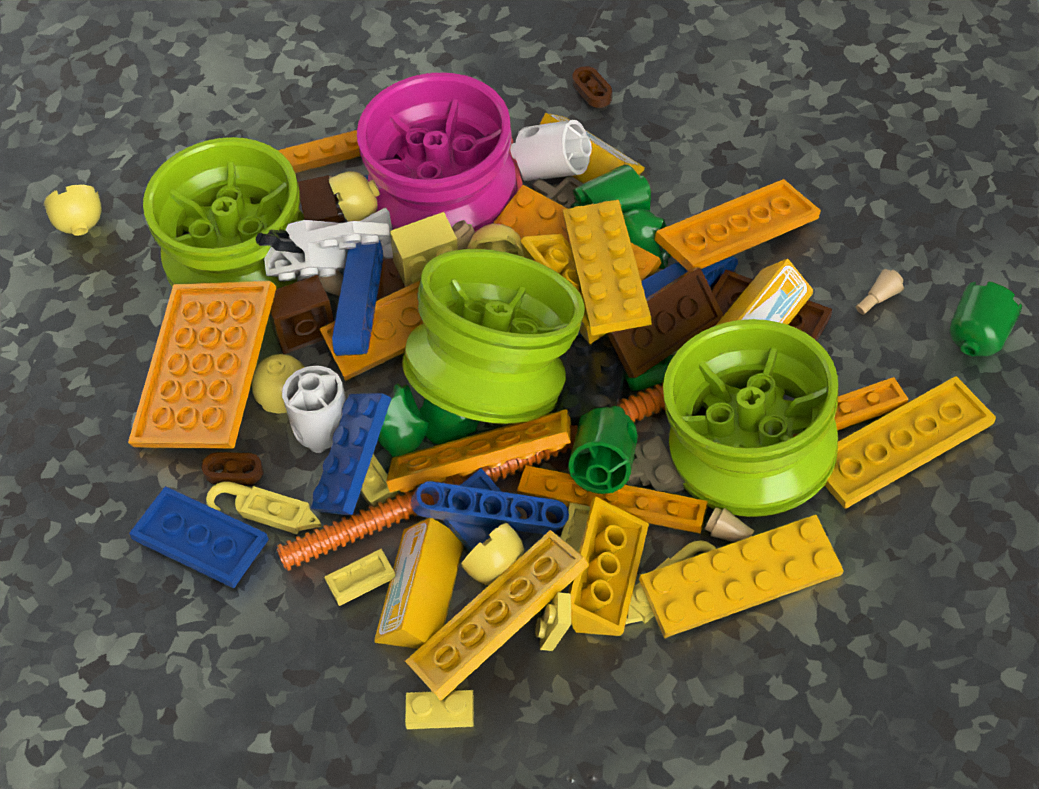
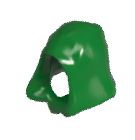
M634 208L623 213L630 242L659 257L662 263L659 266L660 269L667 268L668 258L671 255L664 248L661 251L659 244L654 240L656 231L667 227L665 220L655 216L649 210Z
M399 383L394 385V397L391 399L378 437V442L392 457L415 451L424 440L428 430L429 421L424 419L420 413L409 385L404 384L401 386Z
M426 398L422 407L419 408L423 418L429 421L426 437L432 443L439 445L465 438L477 431V426L480 421L465 418L444 410Z

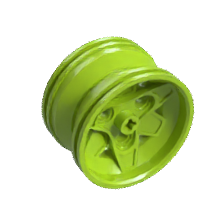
M237 137L217 138L203 141L181 150L157 169L146 187L143 198V210L149 230L154 240L161 247V261L171 288H173V284L271 281L277 286V289L297 282V277L295 280L279 281L276 276H266L264 258L272 246H259L256 243V236L259 233L268 234L269 230L286 231L288 224L304 220L303 213L299 209L300 191L296 174L292 165L283 154L263 142Z
M462 249L443 253L430 260L422 271L417 293L418 310L423 324L416 327L409 335L402 361L404 374L412 387L438 407L456 415L482 422L501 424L522 423L538 419L551 412L557 406L558 397L563 390L566 379L565 368L559 357L571 347L576 339L585 312L584 301L578 290L566 278L551 268L534 260L507 252L487 249Z
M747 319L722 323L704 330L687 341L673 356L666 370L663 382L665 410L671 425L669 433L670 456L677 472L685 481L683 487L690 495L696 499L708 501L707 506L712 509L717 507L723 510L726 508L736 516L760 517L791 510L811 499L822 489L831 476L837 461L838 432L834 417L838 406V376L831 357L820 343L807 333L787 324L769 320ZM784 395L790 396L794 400H784ZM701 407L707 409L706 415L696 416Z

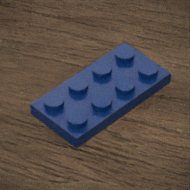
M383 393L349 394L342 407L343 415L339 426L334 431L332 437L333 444L330 453L323 463V473L319 485L316 486L313 492L311 509L320 513L353 515L392 399L391 397Z
M166 486L129 533L132 540L232 588H235L269 540L267 533Z

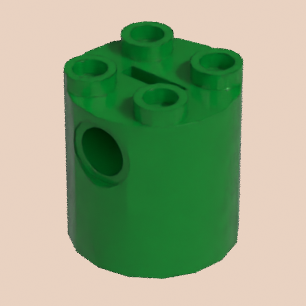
M628 164L619 166L573 190L575 202L571 204V208L619 200L622 213L634 208L650 211V185L643 175H638Z
M619 406L596 408L582 415L579 419L568 467L570 475L577 485L589 492L598 494L613 493L623 488L629 481L638 433L636 425L626 415L623 408Z

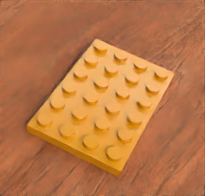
M271 281L173 284L128 440L129 444L133 447L234 449L276 285Z

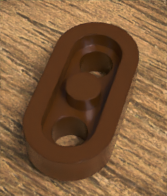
M583 66L573 72V87L590 106L602 108L612 102V87L596 69Z
M215 452L208 455L201 465L205 479L212 484L227 481L241 485H251L258 482L264 473L260 458L253 453Z

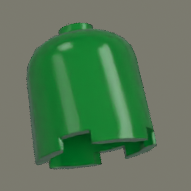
M975 281L971 282L966 286L951 321L949 332L952 341L964 354L969 356L986 357L996 354L1005 345L1022 310V304L1018 305L1013 300L1015 294L1002 285L988 281L986 286L976 285Z

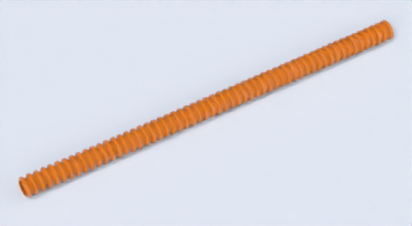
M663 382L662 386L657 384L654 385L653 389H645V393L642 391L637 392L636 397L630 395L628 400L621 399L620 407L624 409L626 415L634 423L636 419L641 421L644 416H652V412L655 414L660 413L661 408L665 410ZM570 425V443L560 450L549 451L546 449L536 452L534 456L527 459H518L517 457L506 460L503 465L490 468L485 466L481 468L496 483L499 477L505 479L507 474L512 476L516 470L519 472L523 471L525 465L533 466L532 463L540 464L542 459L547 461L551 455L557 457L558 452L566 453L568 448L572 450L578 425ZM475 472L466 476H459L458 474L448 476L440 483L460 486ZM418 487L414 488L411 492H404L402 496L396 494L395 499L387 498L385 503L377 502L376 507L370 505L366 511L361 509L359 514L355 515L353 513L348 519L342 517L338 523L336 520L332 521V525L329 527L325 524L322 530L316 528L312 534L306 532L305 537L297 536L295 537L296 541L291 542V540H288L284 546L278 544L277 552L284 568L287 571L292 570L291 566L296 565L299 567L302 561L308 563L312 557L318 559L321 553L327 555L328 550L336 551L340 545L346 547V543L349 541L352 544L355 543L356 538L362 540L364 535L368 534L371 536L375 530L381 532L382 527L390 528L394 522L395 524H400V520L403 518L407 521L410 515L418 516L411 507L412 496ZM421 494L423 503L426 505L435 504L430 494Z

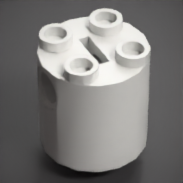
M577 120L523 127L518 133L516 143H512L510 150L513 159L517 161L522 179L524 181H533L539 178L549 179L583 174L587 170L592 147L582 124Z
M307 366L295 371L287 378L283 386L282 398L296 440L303 446L310 448L311 451L321 453L332 447V437L343 415L342 407L346 401L342 381L337 373L327 367Z

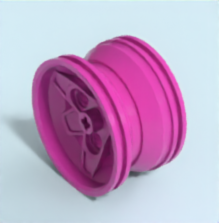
M455 73L416 75L385 88L364 109L357 128L360 155L364 166L369 172L368 182L374 180L381 194L376 197L378 203L377 212L383 208L389 211L393 230L444 212L451 227L465 220L467 224L472 225L476 232L483 226L494 223L516 194L515 166L509 154L512 138L509 111L501 96L487 84L472 77Z

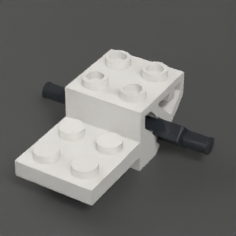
M303 220L288 224L286 231L269 230L268 234L259 233L256 236V243L259 246H272L264 258L266 276H276L279 281L295 280L297 277L298 282L318 274L319 277L337 275V270L345 269L346 249L356 248V243L361 242L362 245L379 243V238L390 236L389 224L360 221L336 223Z

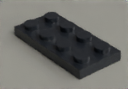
M583 336L576 337L568 350L565 364L566 379L563 390L558 397L555 411L567 409L570 425H578L582 415L596 408L620 407L626 373L609 337H601L591 344Z

